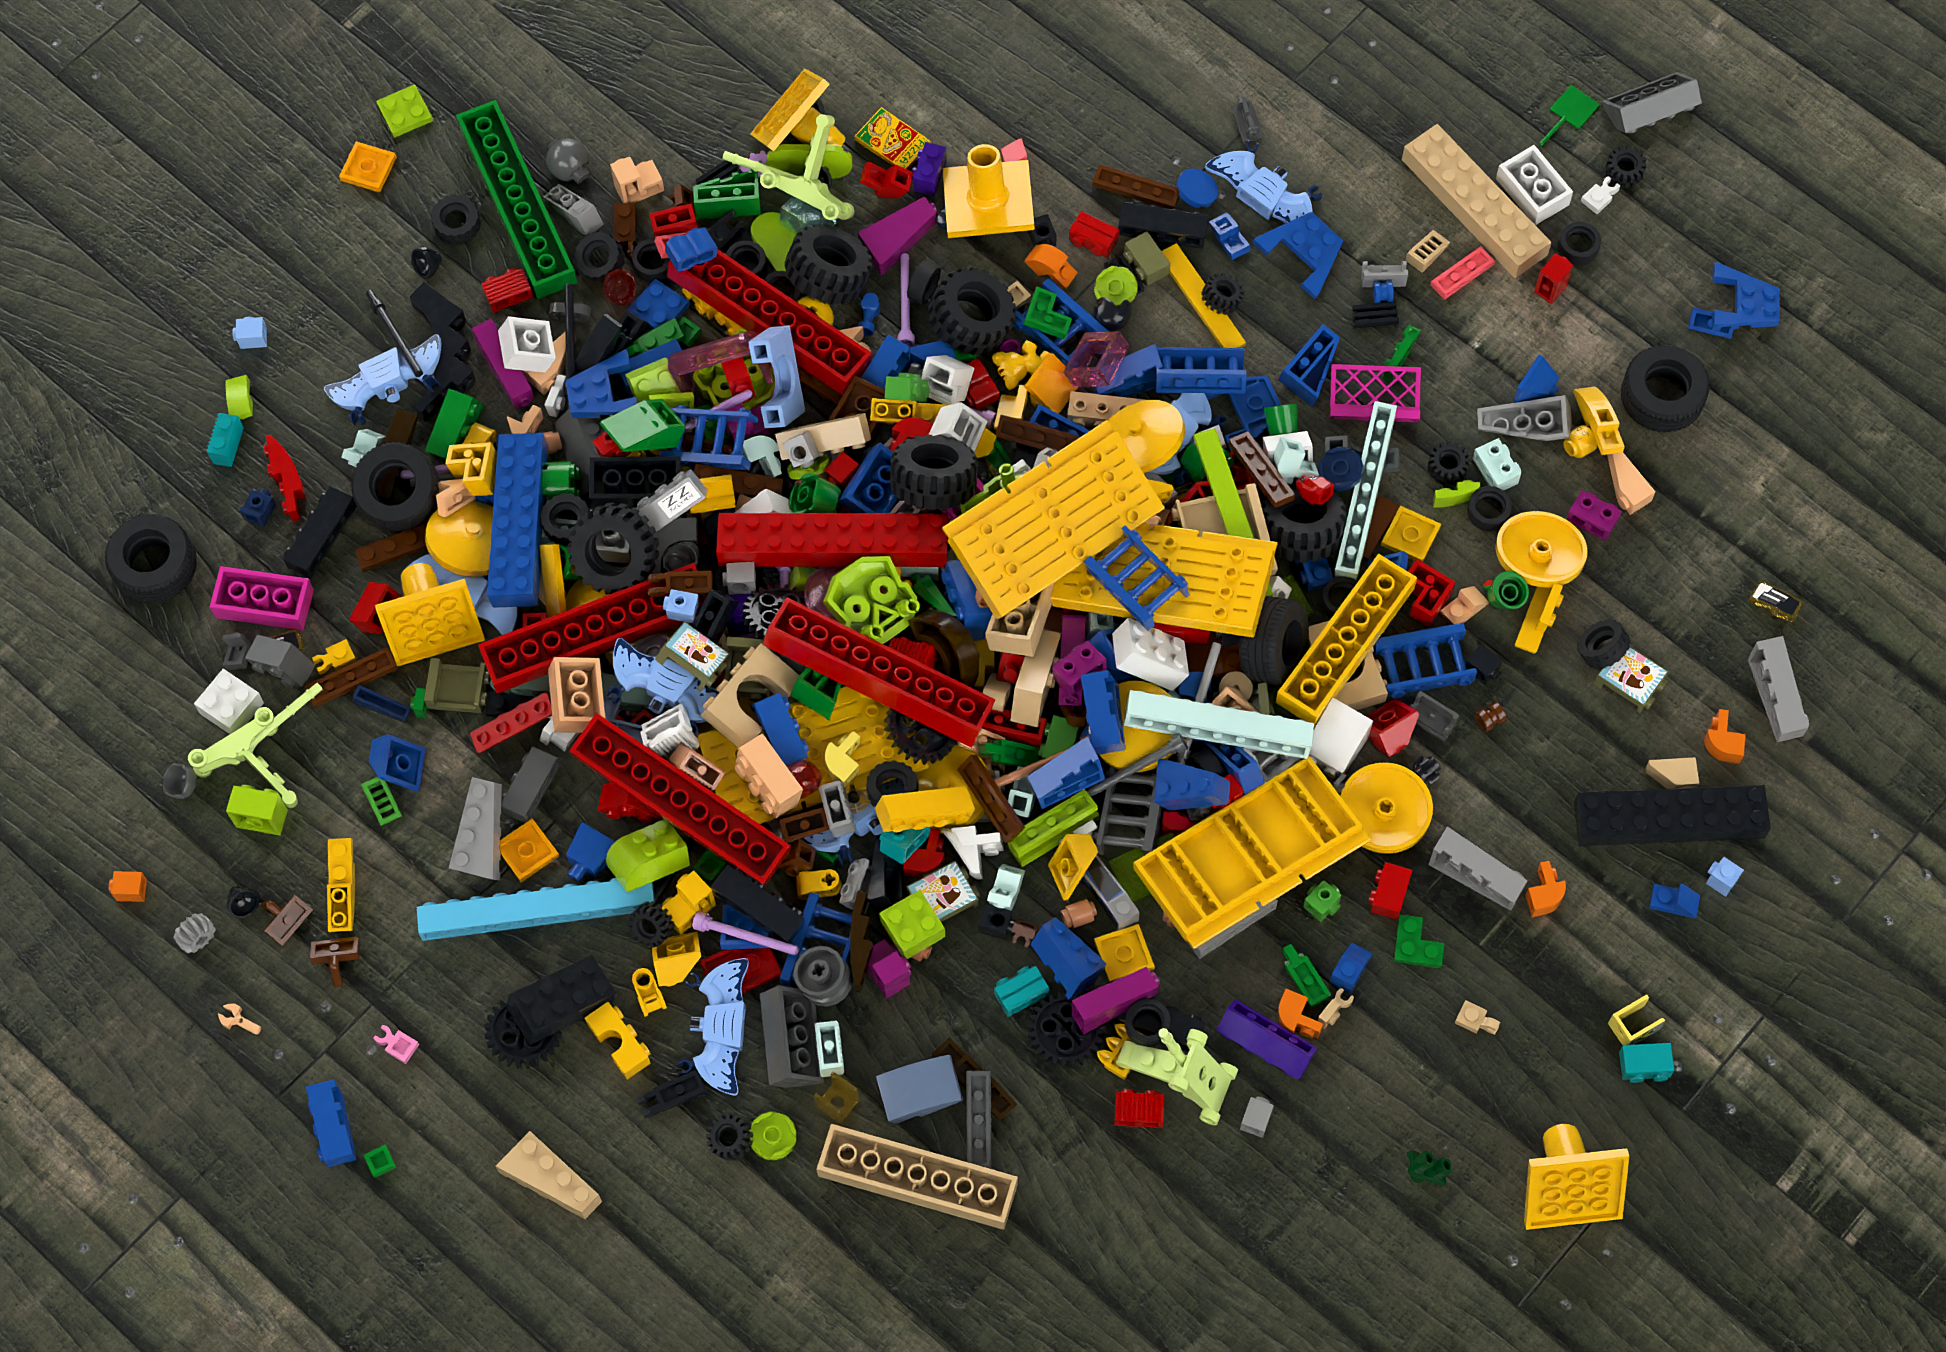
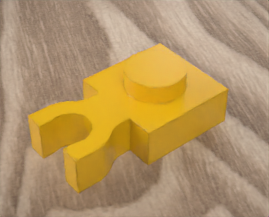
M347 639L326 648L328 654L312 657L315 665L319 662L324 663L321 667L317 668L320 675L326 673L332 666L337 671L356 662Z

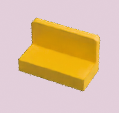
M1019 385L1017 396L1001 395L994 424L995 430H997L1000 415L1023 420L1028 391L1024 385Z
M731 475L699 479L708 491L706 498L690 508L691 513L736 507Z

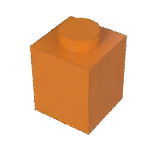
M114 871L113 879L109 881V893L112 894L116 901L145 902L147 879L142 872Z

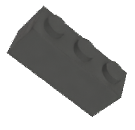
M532 747L530 752L524 755L521 762L522 767L519 772H515L512 776L508 792H504L501 796V810L503 814L523 823L528 822L533 816L560 767L557 757L535 747Z

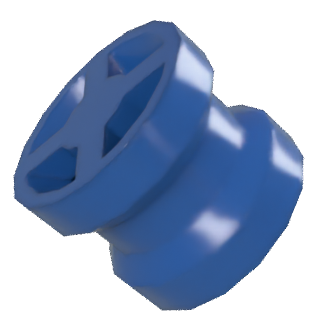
M1388 280L1385 283L1373 282L1374 303H1380L1382 300L1393 302L1392 280Z

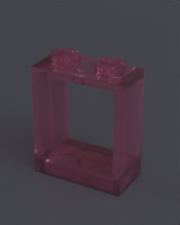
M1120 331L1084 333L1063 373L1073 387L1109 386L1130 346ZM1094 354H1103L1096 367H1087Z

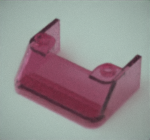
M745 331L671 354L668 357V370L680 392L693 393V382L688 373L751 354L748 342L758 336V334L753 331ZM771 362L757 363L767 383L771 384Z

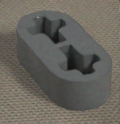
M551 303L549 317L555 321L565 322V303ZM574 303V322H588L590 320L591 308L585 304Z

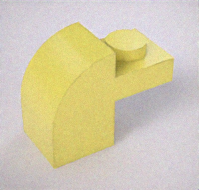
M854 731L849 736L846 734L838 742L839 747L830 742L825 752V764L829 776L834 781H841L844 788L859 773V764L849 757L860 745V736Z

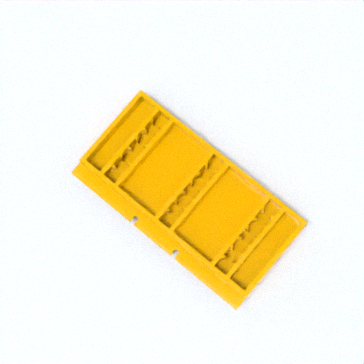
M1107 420L1047 459L1050 465L1049 468L1043 461L1007 485L1010 491L1009 494L1005 488H1002L942 527L948 537V543L996 619L1002 618L1083 564L1089 556H1095L1123 537L1122 527L1126 526L1131 531L1165 509L1118 431L1114 432Z
M1142 523L1134 529L1142 537L1141 541L1176 576L1180 574L1188 583L1189 596L1185 597L1178 590L1153 613L1154 616L1152 618L1154 622L1254 638L1275 561L1274 555L1277 542L1204 531L1202 537H1198L1200 533L1198 530L1154 524L1153 530H1150V523ZM1124 536L1093 556L1096 561L1102 560L1126 538ZM1132 545L1107 567V572L1111 576L1119 574L1141 553ZM1147 560L1122 582V587L1126 591H1132L1156 568ZM1084 563L1054 583L1050 597L1054 607L1135 619L1087 571ZM1162 576L1138 597L1137 602L1142 607L1149 605L1172 583Z
M847 686L840 688L830 720H827L800 701L790 704L791 708L788 709L790 717L796 718L800 728L797 733L800 740L805 739L809 751L806 752L807 758L786 766L803 788L798 806L780 817L803 810L802 802H805L807 808L823 803L819 786L835 782L829 776L826 769L825 752L827 746L832 742L835 746L839 747L838 742L846 734L849 736L852 731L860 736V745L849 757L859 764V773L845 788L847 795L851 792V786H854L856 792L867 789L866 783L870 771L876 768V765L882 764L885 761L904 762L905 765L912 767L915 773L928 769V764L923 765L921 759L914 764L913 757L905 760L906 753L903 752L898 755L897 753L900 748L898 746L891 747L894 740H887L890 732L884 731V728L888 725L884 722V719L888 716L886 712L890 707ZM757 715L750 717L757 724L760 723ZM717 729L698 734L699 749L702 756L725 771L724 776L714 790L715 794L759 824L774 820L771 814L768 815L764 811L759 797L751 793L744 777L741 778L735 770L739 748ZM916 729L914 730L913 733H911L910 735H907L906 737L909 738V737L913 736V735L916 733ZM762 730V731L759 733V735L763 734V735L765 736V738H766V735H765L764 731ZM897 778L887 779L883 783L895 780Z
M1308 756L1307 759L1301 760L1133 862V868L1184 940L1188 941L1191 947L1195 949L1259 910L1256 902L1259 901L1261 906L1267 905L1301 884L1300 875L1307 880L1371 840L1363 830V825L1315 762Z

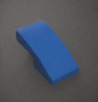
M1228 213L1209 221L1214 235L1231 260L1251 251L1250 244L1241 235L1239 226Z

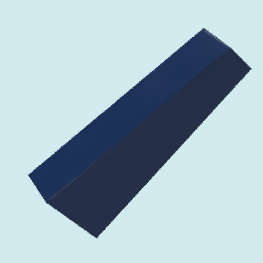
M358 685L352 697L354 704L403 723L406 722L411 712L410 707Z

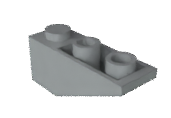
M560 184L553 187L543 196L544 200L574 229L585 236L592 234V232H595L604 225L593 204Z

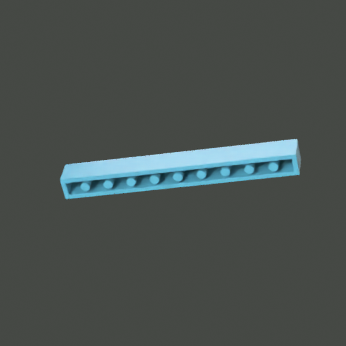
M613 878L610 882L590 881L587 885L580 886L567 884L563 888L557 889L544 887L540 891L534 892L520 890L516 894L511 895L497 893L493 897L488 898L474 896L470 900L465 901L451 899L442 904L428 902L423 904V906L417 907L418 932L422 941L631 914L645 902H655L654 884L651 882L626 892L619 881Z

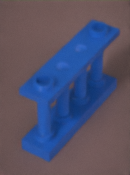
M1048 278L1042 283V289L1057 294L1054 305L1058 308L1056 312L1072 318L1074 323L1069 327L1065 340L1056 338L1052 342L1044 335L1045 332L1024 325L1028 309L1023 314L1016 310V320L1013 326L1019 331L1022 330L1044 351L1053 353L1075 375V361L1094 344H1099L1102 348L1107 347L1110 344L1111 333ZM1079 330H1083L1089 335V338L1070 355L1065 354L1060 349Z
M1156 347L1163 365V369H1157L1156 393L1246 394V370H1238L1243 369L1244 348Z
M683 405L671 408L684 425L686 419H697L693 447L690 452H683L681 450L682 434L677 448L661 451L660 456H680L681 466L694 467L695 464H702L724 469L750 470L751 461L742 454L747 422L758 423V418L751 414L750 410L742 408L737 411L690 409ZM706 420L717 421L713 451H710V454H706L701 451ZM726 421L738 422L734 449L730 455H723L722 453Z
M1124 526L1122 527L1124 537L1126 538L1102 560L1096 561L1092 556H1089L1084 561L1087 571L1149 631L1155 626L1152 618L1154 616L1153 613L1178 590L1185 597L1189 596L1188 583L1180 574L1176 576L1141 541L1142 537L1136 530L1130 531ZM1133 545L1141 554L1119 574L1111 576L1107 572V567ZM1148 560L1156 570L1132 591H1126L1122 587V582ZM1162 576L1172 583L1149 605L1142 607L1137 602L1138 597Z
M1464 623L1379 638L1373 646L1374 656H1383L1390 680V684L1386 685L1387 697L1399 698L1407 693L1456 684L1465 686L1475 680L1477 671L1476 668L1466 669L1459 643L1463 640L1466 632ZM1448 643L1451 645L1458 672L1444 674L1437 648L1439 644ZM1417 648H1428L1435 676L1422 678L1415 653ZM1403 651L1406 653L1413 680L1399 681L1393 658L1394 652Z
M810 892L802 916L804 917V926L792 942V945L799 948V953L796 955L788 954L780 976L781 986L791 987L792 982H795V963L801 954L808 950V947L805 946L808 938L815 937L845 946L842 959L848 966L851 957L850 936L848 938L815 928L813 922L815 917L824 916L851 925L852 915L823 907V904L820 903L819 895Z

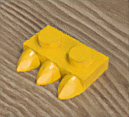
M1116 1024L1115 1030L1122 1039L1116 1037L1106 1038L1107 1045L1113 1052L1100 1050L1097 1051V1055L1104 1064V1068L1125 1080L1131 1069L1118 1066L1116 1061L1124 1041L1132 1042V1040L1126 1033L1125 1024Z

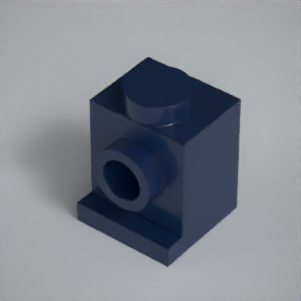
M259 489L258 492L251 490L244 506L239 511L244 520L265 527L276 504L271 493L267 490Z

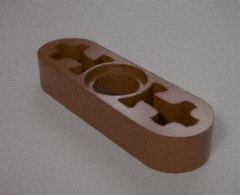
M1056 682L1053 695L1059 705V684ZM1083 700L1082 706L1059 705L1069 725L1083 727L1087 724V710Z

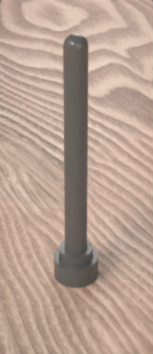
M1177 733L1171 737L1167 745L1089 787L1086 791L1092 797L1172 752L1174 754L1184 752L1188 749V746L1182 735Z

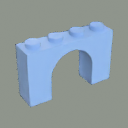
M790 326L769 327L748 343L752 364L771 362L774 370L775 389L773 396L761 406L765 428L786 427L805 412L804 400Z

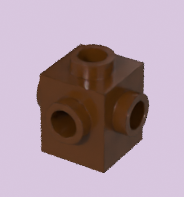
M801 839L788 843L791 850L778 868L792 877L798 876L799 872L812 870L816 849Z

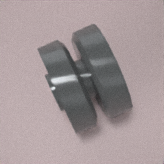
M825 946L810 948L801 954L795 963V983L807 999L817 1006L828 1007L838 1004L850 992L853 982L851 970L839 953L832 948Z

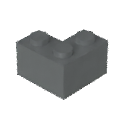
M261 635L256 636L245 657L252 664L251 668L259 673L269 672L271 675L280 678V683L288 688H293L294 686L304 688L315 667V664L292 643Z

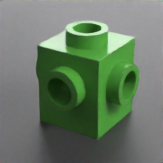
M1323 880L1319 885L1314 884L1307 892L1308 897L1303 905L1309 913L1322 922L1328 914L1332 916L1338 911L1341 906L1339 904L1341 894L1334 884H1328Z

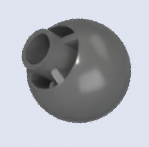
M571 138L555 139L548 145L546 165L549 172L555 178L566 182L574 180L577 184H580L590 175L587 169L589 155L586 148L579 141Z

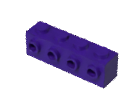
M1236 999L1227 1008L1216 1029L1226 1039L1235 1041L1242 1045L1246 1051L1257 1054L1268 1064L1279 1067L1288 1076L1300 1079L1307 1070L1318 1049L1316 1046Z

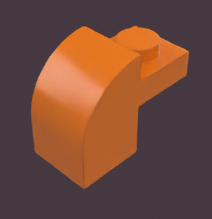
M1048 244L1036 245L1024 261L1037 276L1048 275L1061 289H1066L1078 273L1066 261L1068 256L1064 252Z
M1719 709L1716 717H1712L1710 729H1708L1704 737L1705 747L1717 760L1740 764L1744 756L1746 734L1727 732L1729 710Z
M1550 861L1540 862L1537 869L1541 886L1528 888L1525 895L1531 917L1546 915L1556 910L1565 894V880L1556 882L1558 880L1555 868H1551Z
M1285 989L1278 1008V1024L1292 1033L1297 1030L1306 1038L1312 1039L1314 1037L1318 1039L1323 1023L1302 1015L1308 997Z

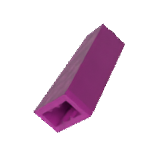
M925 197L858 232V239L863 243V247L868 249L872 264L880 275L885 274L900 259L903 253L912 248L936 224L937 209Z
M492 318L472 328L478 350L513 407L517 409L530 404L534 400V395L522 371L504 368L498 329Z
M1063 615L1061 658L1067 657L1077 645L1084 644L1086 615ZM1059 685V705L1082 706V689L1071 697Z
M1146 966L1072 1000V1016L1082 1033L1086 1034L1126 1012L1136 1001L1149 999L1158 994L1160 981L1154 972L1150 973Z

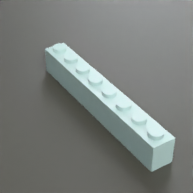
M1374 402L1361 458L1364 465L1363 476L1354 488L1336 564L1335 577L1345 576L1356 581L1358 579L1396 416V405Z
M1130 690L1123 726L1172 735L1180 733L1183 737L1307 759L1312 747L1314 723L1283 718L1282 716L1260 714L1256 711L1249 712L1233 707L1227 708L1211 703H1199L1189 699H1177L1166 695L1145 693L1144 691Z

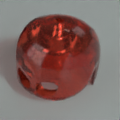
M617 269L608 273L603 282V291L607 301L616 306H625L633 301L636 289V281L633 274L623 269Z
M800 760L788 768L803 788L800 799L810 796L819 788L822 776L813 762Z

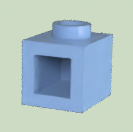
M263 317L236 319V328H233V339L238 342L240 349L267 347V327Z
M671 589L669 597L665 596L663 610H666L667 619L693 623L699 606L698 594Z
M1723 857L1720 863L1715 861L1707 873L1710 874V877L1706 884L1726 897L1744 870Z

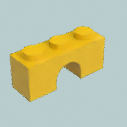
M606 1002L587 1015L585 1021L600 1043L609 1037H618L622 1040L621 1047L611 1056L614 1063L628 1080L651 1064L648 1057L651 1053L643 1042L641 1044L635 1039L637 1034L630 1024L626 1026L621 1019L624 1016L617 1006L612 1007L609 1002Z

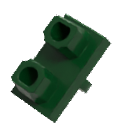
M1411 1150L1407 1152V1157L1410 1160L1408 1172L1413 1182L1422 1183L1425 1180L1441 1187L1446 1184V1175L1452 1172L1449 1159L1443 1157L1437 1160L1428 1151L1419 1153Z

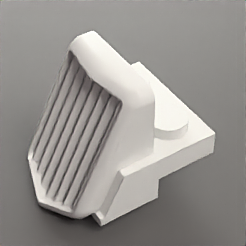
M682 703L641 725L643 731L640 733L643 744L668 762L680 743L693 750L697 749L700 745L697 737L692 732L687 710Z
M975 826L942 829V832L949 839L967 867L969 875L977 880L983 879L981 853H985V856L998 855L999 851H1004L1000 833L979 835Z

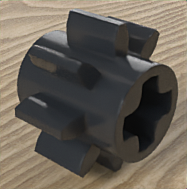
M1421 755L1414 761L1412 765L1414 769L1412 771L1424 783L1427 781L1431 785L1439 779L1438 776L1440 774L1438 771L1441 768L1433 757L1429 756L1425 759Z

